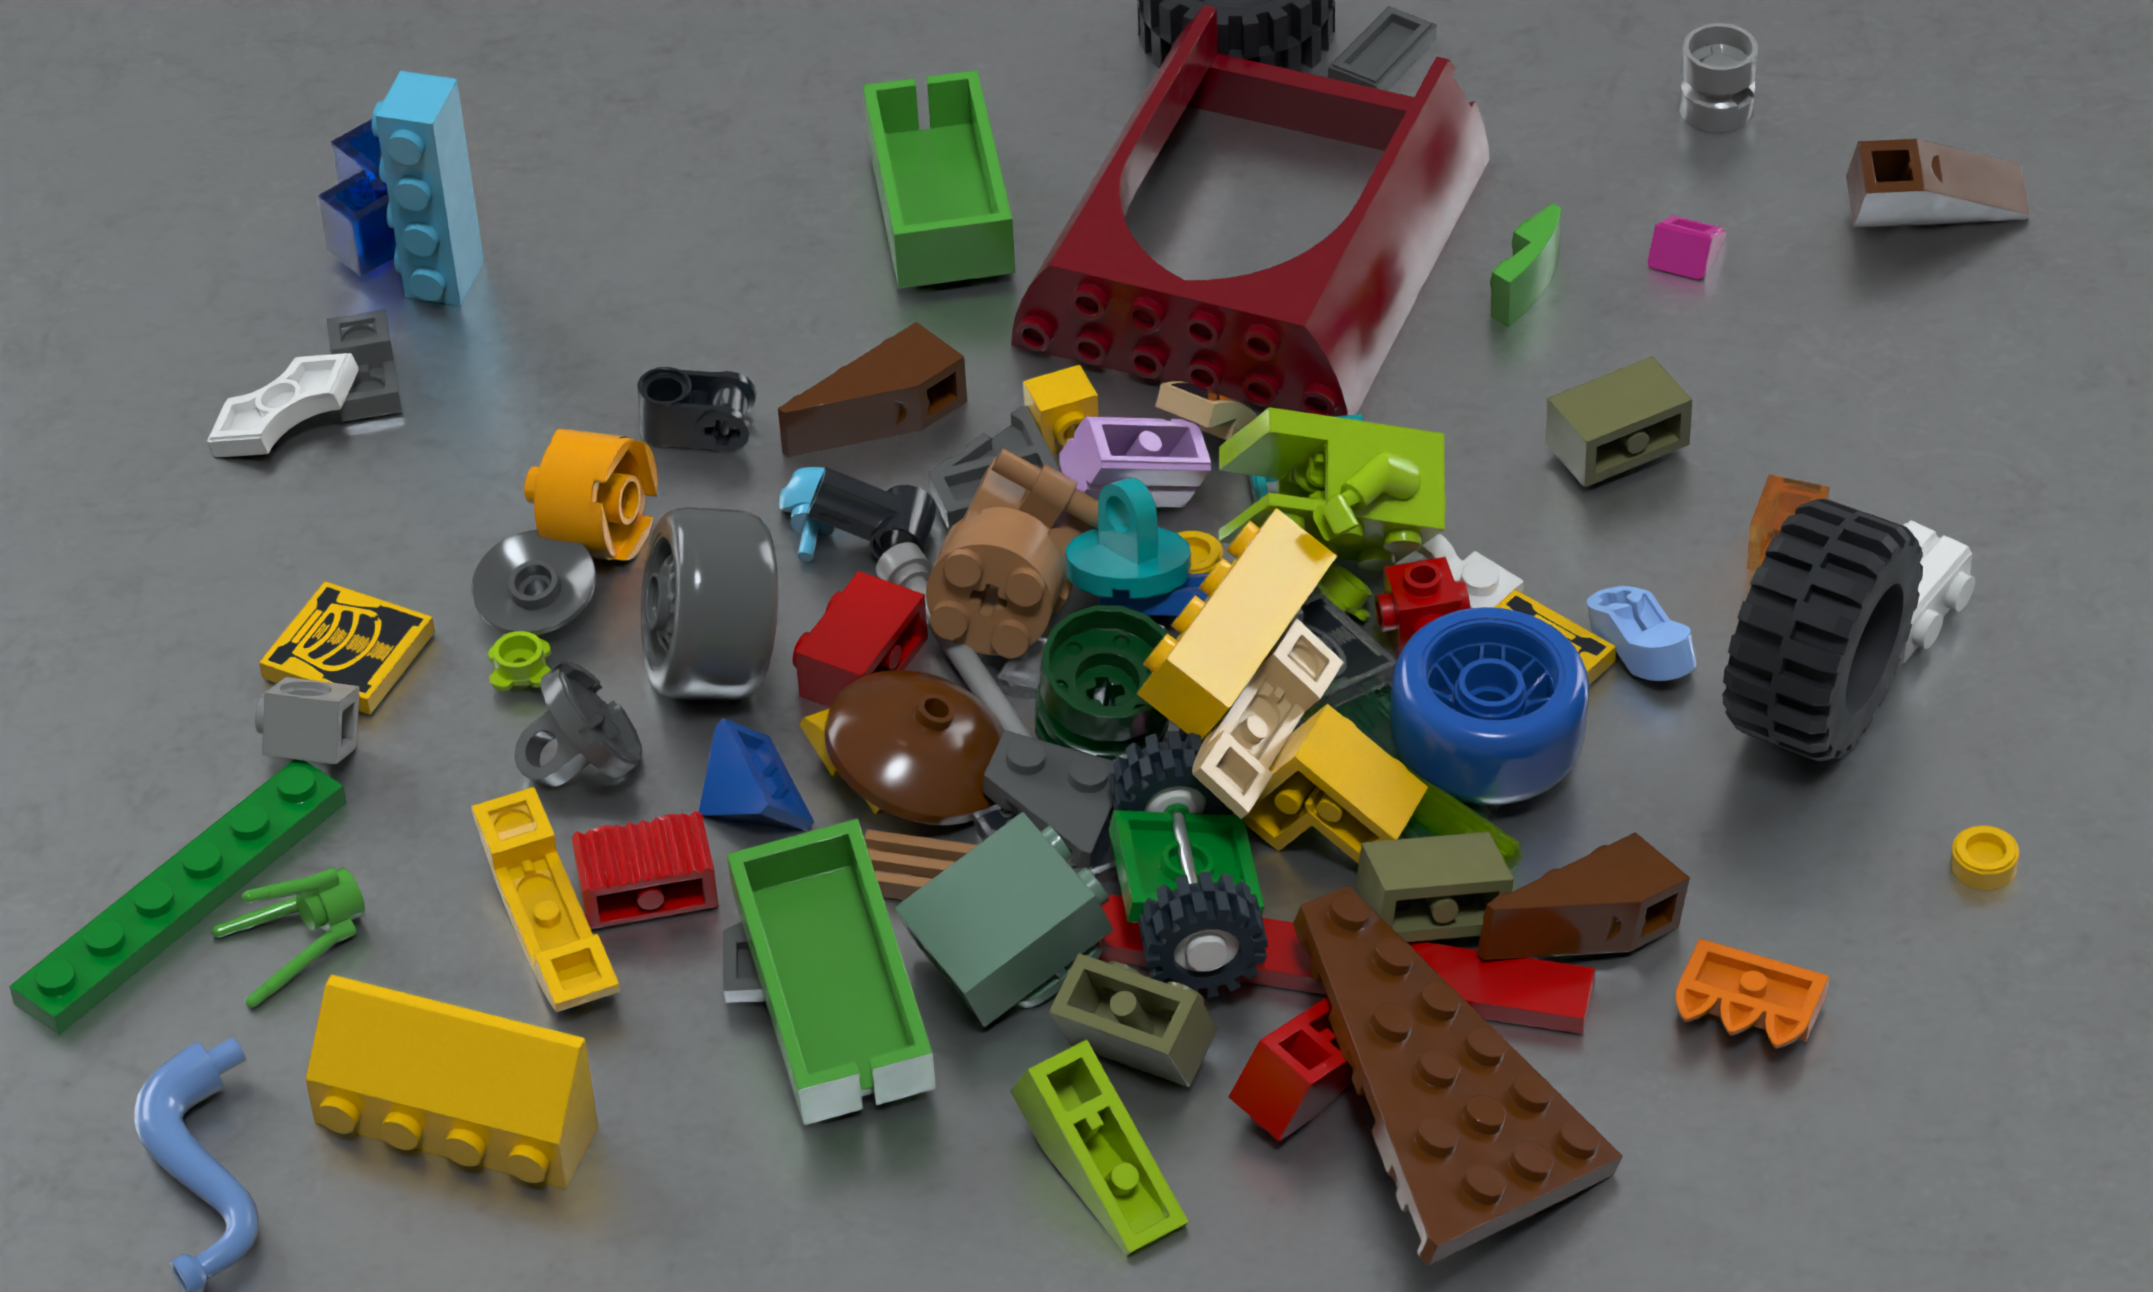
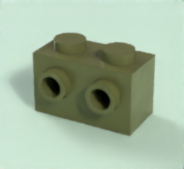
M1652 356L1547 398L1546 444L1584 487H1587L1690 445L1692 399Z
M1490 832L1363 842L1361 844L1355 892L1405 942L1481 936L1483 915L1487 904L1502 893L1512 892L1514 879Z
M1078 953L1049 1010L1050 1015L1071 1046L1087 1039L1096 1055L1186 1087H1190L1218 1030L1217 1025L1203 1004L1204 998L1190 987L1177 982H1168L1166 984L1143 976L1135 969L1116 961L1106 963Z

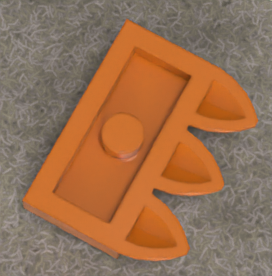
M1699 938L1677 985L1676 1006L1685 1023L1697 1020L1707 1013L1720 1016L1730 1036L1742 1033L1752 1026L1764 1029L1771 1044L1775 1049L1793 1043L1797 1039L1807 1042L1828 994L1829 975Z

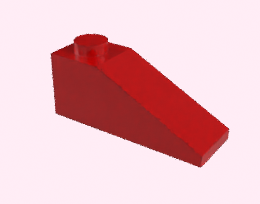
M1329 997L1321 1000L1260 1039L1228 1096L1258 1126L1264 1128L1278 1141H1281L1317 1117L1353 1083L1351 1079L1353 1075L1352 1067L1343 1058L1328 1018L1332 1010Z

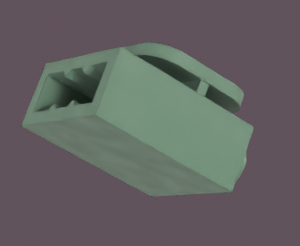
M1024 812L1020 813L894 907L914 943L984 1027L1012 1006L1030 1008L1043 1003L1060 990L1078 953L1098 960L1103 950V938L1114 930L1101 907L1110 899L1095 876L1086 867L1076 874L1067 863L1073 858V855L1057 832L1050 825L1040 832Z

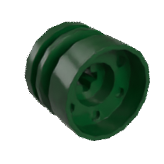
M1094 605L1066 616L1052 628L1042 650L1039 672L1040 682L1037 687V699L1034 708L1035 734L1038 739L1111 761H1116L1118 756L1128 760L1126 748L1134 742L1141 749L1146 748V736L1156 733L1158 743L1164 742L1169 728V719L1137 695V693L1152 673L1143 663L1167 632L1147 615L1123 606Z

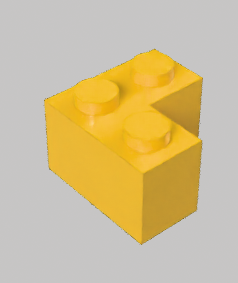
M1326 704L1291 733L1268 769L1273 773L1271 779L1250 812L1244 816V822L1278 852L1310 826H1313L1359 864L1361 844L1363 842L1398 839L1428 786L1408 771L1400 761L1391 757L1362 733L1352 721L1342 716L1329 704Z

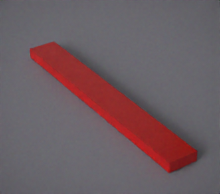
M1107 894L1110 900L1101 907L1114 930L1103 938V950L1098 960L1116 961L1123 964L1147 967L1139 922L1127 921L1122 896ZM1262 918L1268 942V948H1265L1266 960L1264 965L1256 964L1258 973L1251 980L1240 975V982L1327 995L1324 984L1316 983L1309 968L1310 956L1301 947L1293 922ZM1420 941L1406 942L1484 1019L1579 1034L1584 1033L1595 983V968L1533 958L1483 960L1477 954L1478 950Z

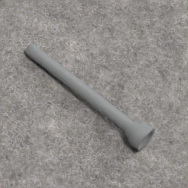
M909 542L900 543L888 549L880 557L876 565L878 577L925 594L927 627L973 695L992 711L1004 730L1034 738L976 652L969 646L944 639L933 631L930 624L931 614L926 600V586L932 566L921 549L916 544Z

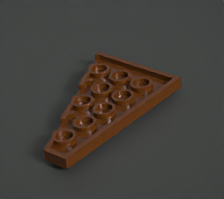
M1349 885L1300 906L1293 922L1294 929L1301 947L1310 956L1309 968L1314 981L1324 984L1332 1005V1010L1328 1017L1343 1058L1352 1067L1353 1075L1351 1079L1357 1095H1366L1376 1121L1371 1132L1387 1174L1396 1183V1198L1401 1211L1411 1213L1420 1236L1421 1244L1417 1250L1418 1256L1428 1266L1614 1175L1623 1155Z

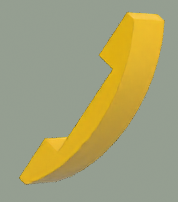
M535 787L472 805V814L513 928L531 969L555 1012L620 992L618 979L598 933L593 935L558 855L554 831Z

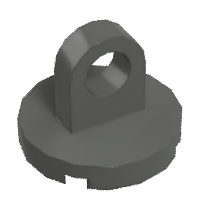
M563 661L541 677V690L549 710L532 722L521 733L516 744L514 757L518 770L523 776L545 787H556L567 782L590 763L605 775L619 779L639 764L637 761L642 758V745L628 715L621 705H617L614 700L607 705L596 694L597 691L603 688L600 685L601 682L581 665L570 661ZM557 739L558 746L554 758L548 764L541 767L540 754L548 742Z

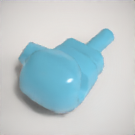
M821 467L797 469L792 474L789 484L779 492V510L792 513L790 525L794 531L802 533L798 558L804 562L813 560L818 534L829 535L834 530V527L806 516L819 479L825 469Z

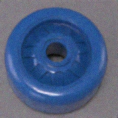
M1482 607L1459 610L1438 617L1423 626L1411 637L1402 649L1395 665L1390 706V730L1395 750L1406 768L1428 788L1458 801L1480 805H1503L1525 801L1541 795L1558 784L1569 773L1580 756L1585 740L1590 695L1586 667L1578 651L1567 637L1552 625L1532 615L1504 608Z

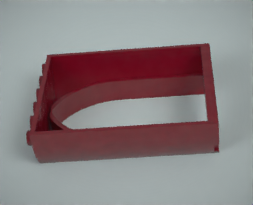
M1204 5L1178 36L1021 299L1012 328L1011 345L1164 383L1182 381L1195 384L1230 399L1268 408L1332 417L1357 414L1490 160L1487 135L1476 102H1468L1457 81L1454 79L1453 74L1456 68L1449 59L1437 56L1415 97L1219 54L1217 8ZM1186 106L1385 151L1357 203L1344 221L1331 234L1306 252L1286 262L1254 273L1221 279L1184 280L1154 261L1140 247L1125 222L1127 209L1136 191Z

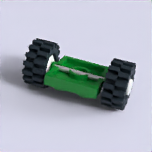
M1167 731V741L1158 743L1155 733L1145 737L1146 748L1141 749L1135 742L1127 747L1128 760L1118 756L1113 764L1115 773H1110L1109 776L1114 806L1109 834L1127 921L1139 922L1147 969H1150L1152 979L1163 981L1166 984L1168 982H1177L1190 987L1198 992V989L1205 988L1207 998L1219 996L1217 986L1226 984L1230 992L1241 987L1240 975L1251 980L1258 973L1256 964L1264 965L1267 957L1265 948H1268V942L1262 919L1264 910L1263 898L1244 817L1240 819L1237 815H1233L1234 812L1192 774L1195 758L1202 745L1201 736L1190 732L1186 741L1183 742L1181 741L1179 731Z

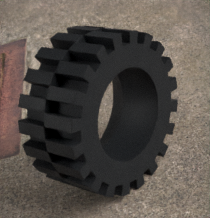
M1137 0L1138 35H1140L1141 47L1145 54L1152 52V63L1157 68L1161 67L1180 33L1204 5L1217 8L1219 54L1301 72V63L1313 69L1321 61V50L1329 51L1333 43V33H1335V0H1270L1265 3L1242 7L1217 6L1204 3L1203 1L1205 0Z

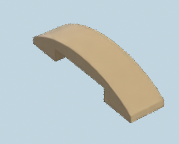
M1296 618L1287 626L1230 709L1209 731L1195 758L1192 774L1242 819L1250 812L1271 779L1273 773L1268 769L1304 712L1322 698L1344 661Z

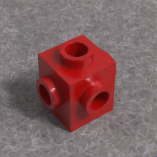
M1445 556L1384 567V594L1375 595L1374 606L1379 629L1382 633H1388L1395 656L1398 659L1404 646L1419 629L1448 613L1470 609V600L1464 580H1454Z

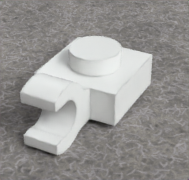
M1440 533L1423 544L1422 548L1417 551L1424 555L1418 561L1446 556L1454 580H1464L1466 584L1470 608H1494L1514 589L1523 593L1524 580L1477 551L1472 552L1466 559L1461 560L1451 543Z

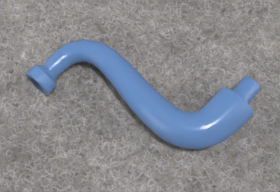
M234 1037L208 1051L199 1042H194L181 1050L151 1074L144 1082L136 1100L134 1114L135 1130L141 1144L172 1177L217 1210L226 1223L225 1233L212 1246L196 1256L181 1254L169 1261L172 1272L184 1292H203L209 1278L231 1267L246 1255L253 1246L258 1234V1212L249 1192L199 1144L183 1121V1115L190 1108L224 1089L220 1077L221 1074L246 1061L245 1054Z

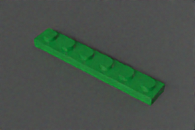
M292 760L12 983L9 988L13 1003L60 1035L347 803L344 786L305 760Z

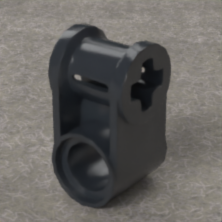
M657 367L647 371L640 377L637 383L640 435L648 444L659 448L682 447L734 452L741 449L748 442L751 427L746 417L747 413L754 407L757 396L755 385L748 377L732 371L707 372L680 370L672 367ZM726 388H729L728 402L724 403L723 393ZM725 420H728L729 425L727 435L722 434Z

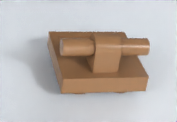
M1002 448L997 458L993 459L986 470L963 521L979 515L982 509L991 507H1007L1023 511L1040 520L1049 529L1048 537L1054 543L1058 552L1062 549L1065 557V548L1073 538L1088 530L1098 529V500L1076 488L1077 481L1044 464L1040 469ZM1067 574L1053 613L1056 615L1067 600L1073 586L1067 579Z

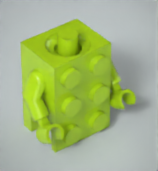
M1269 407L1219 446L1220 471L1277 479V494L1267 493L1219 530V542L1231 544L1249 521L1260 527L1277 508L1336 554L1335 560L1357 561V565L1361 569L1383 571L1384 567L1393 566L1410 553L1420 550L1423 544L1445 530L1444 433Z

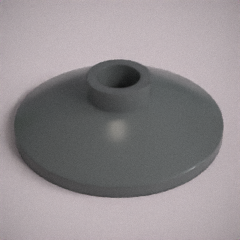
M537 530L525 531L504 539L484 555L477 565L472 578V599L479 615L493 628L504 633L526 631L540 635L566 625L584 610L595 590L596 569L589 551L582 543L543 538L538 535Z

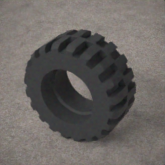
M1822 498L1809 501L1797 507L1795 514L1787 517L1781 525L1779 535L1773 538L1765 551L1766 556L1761 566L1757 567L1750 582L1752 586L1746 601L1742 602L1737 617L1739 621L1735 634L1731 637L1728 649L1730 654L1729 661L1724 669L1723 683L1726 685V689L1722 694L1723 705L1726 708L1725 713L1737 730L1816 761H1828L1844 756L1846 751L1851 750L1857 744L1861 732H1865L1872 722L1876 708L1881 706L1887 694V687L1891 677L1897 671L1901 661L1900 655L1903 646L1908 641L1912 628V616L1917 609L1920 596L1918 587L1923 576V566L1920 563L1923 557L1922 548L1917 538L1906 526L1830 499Z

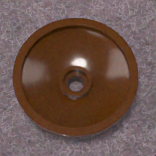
M892 670L862 676L845 686L835 697L825 721L824 737L827 752L834 767L844 781L871 804L897 817L930 825H954L969 822L982 817V815L987 814L998 805L986 796L982 790L985 771L1004 729L992 711L968 690L947 679L929 673L911 670Z

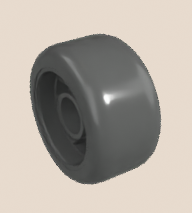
M694 507L671 510L659 519L654 528L643 574L641 641L649 681L659 693L674 699L741 701L752 696L761 687L766 677L773 652L777 626L778 572L775 548L770 530L760 517L747 511Z

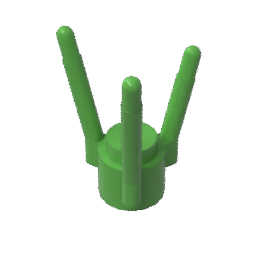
M331 867L313 876L247 890L242 895L245 903L273 900L291 895H296V897L236 917L212 928L213 936L221 938L299 912L310 930L313 931L321 927L326 931L325 934L251 993L245 1001L249 1008L257 1007L337 942L356 935V928L352 920L365 914V905L358 884L347 869L343 867L335 870Z

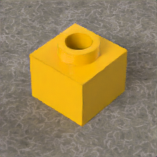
M1080 365L1023 381L1024 406H1028L1051 454L1062 451L1069 439L1075 438L1074 432L1085 417H1099L1098 394Z

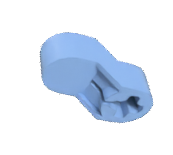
M1616 586L1598 591L1586 601L1592 633L1616 646V652L1632 675L1647 680L1667 681L1685 676L1695 669L1697 663L1690 628L1684 624L1671 621L1651 591L1631 586Z

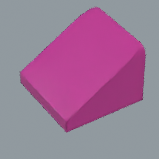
M1673 215L1655 225L1648 257V266L1693 279H1702L1708 273L1722 246L1726 231L1723 230V227Z

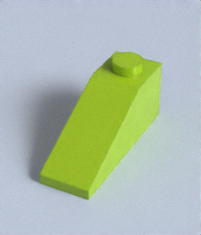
M1087 1039L1026 1070L1010 1090L1014 1100L1043 1152L1126 1256L1189 1223Z

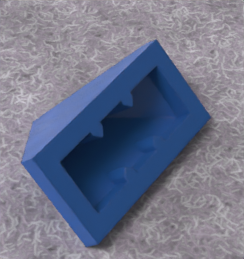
M723 718L715 727L699 812L705 817L807 831L813 825L814 820L770 736Z

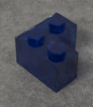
M372 119L331 141L338 184L317 195L327 250L361 277L394 259L397 246L394 228H390L387 224L389 196L387 184L380 180L379 166L382 153L379 137H375L372 132Z

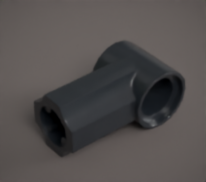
M825 467L806 516L870 541L871 551L879 560L888 549L906 542L916 544L924 554L937 506L930 494L919 487L897 485L885 491Z

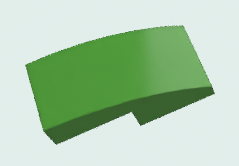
M1552 203L1533 218L1524 220L1513 232L1511 243L1513 256L1501 261L1495 270L1492 271L1490 279V317L1507 327L1511 326L1530 309L1552 279L1560 254L1561 207Z

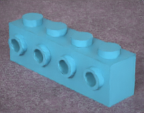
M400 71L384 101H378L375 105L372 115V132L375 137H379L382 153L379 166L380 180L387 184L389 196L387 224L390 228H394L397 245L394 255L395 270L402 275L405 298L461 307L484 262L458 82L455 78Z

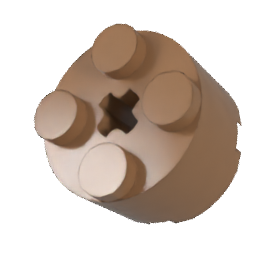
M1007 507L982 509L979 515L964 521L962 518L954 524L944 540L926 586V600L931 614L930 624L933 631L944 639L969 646L976 653L1000 655L1011 659L1024 654L1027 648L1041 637L1048 626L1065 582L1066 559L1062 549L1058 552L1056 546L1048 537L1049 529L1037 518L1023 511Z

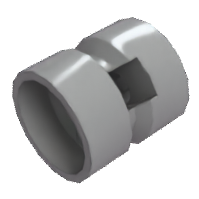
M1711 23L1691 30L1684 38L1679 112L1683 120L1693 128L1710 133H1726L1745 126L1753 117L1758 43L1747 30L1733 24Z

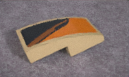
M1182 381L1162 383L1155 406L1179 416V419L1199 424L1202 431L1225 440L1230 439L1241 428H1244L1257 417L1253 410L1238 401L1195 384Z

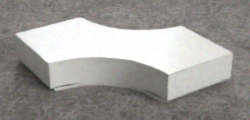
M352 353L295 357L286 371L268 385L246 395L227 398L207 440L214 458L269 454L277 440L298 423L320 413L341 409L359 370Z

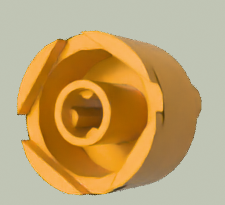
M562 428L557 429L544 453L540 467L532 466L526 475L524 483L525 498L527 502L534 504L538 535L557 541L582 543L592 558L606 560H630L634 558L645 544L654 518L643 514L646 495L657 497L658 476L655 459L650 447L645 442L635 441V439L630 437Z

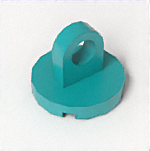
M1128 477L1102 488L1098 500V529L1088 530L1073 538L1065 548L1067 579L1081 591L1101 598H1113V589L1129 590V598H1136V600L1165 595L1183 585L1188 579L1191 566L1190 546L1179 534L1157 527L1156 505L1151 493L1140 480Z

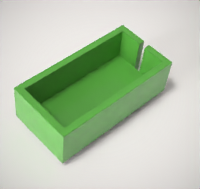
M978 70L926 76L930 129L919 130L917 92L914 78L864 84L863 95L867 141L898 288L928 286L935 283L1015 273L1013 220Z
M858 818L727 854L732 892L803 1126L863 1109L862 1096L872 1093L876 1105L936 1089L933 1053Z

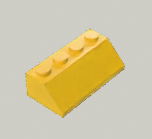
M332 974L326 982L306 1074V1084L315 1124L325 1126L341 1134L353 1133L388 1142L398 1149H415L442 1156L463 1166H480L511 1174L525 1182H542L567 1188L599 1128L585 1038Z

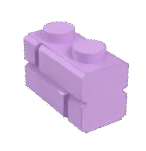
M1085 417L1074 432L1075 438H1070L1059 453L1062 473L1078 482L1076 486L1078 490L1096 500H1099V493L1104 486L1132 477L1137 478L1147 487L1156 507H1185L1196 492L1195 487H1199L1211 472V460L1200 426L1187 419H1171V421H1166L1165 419Z

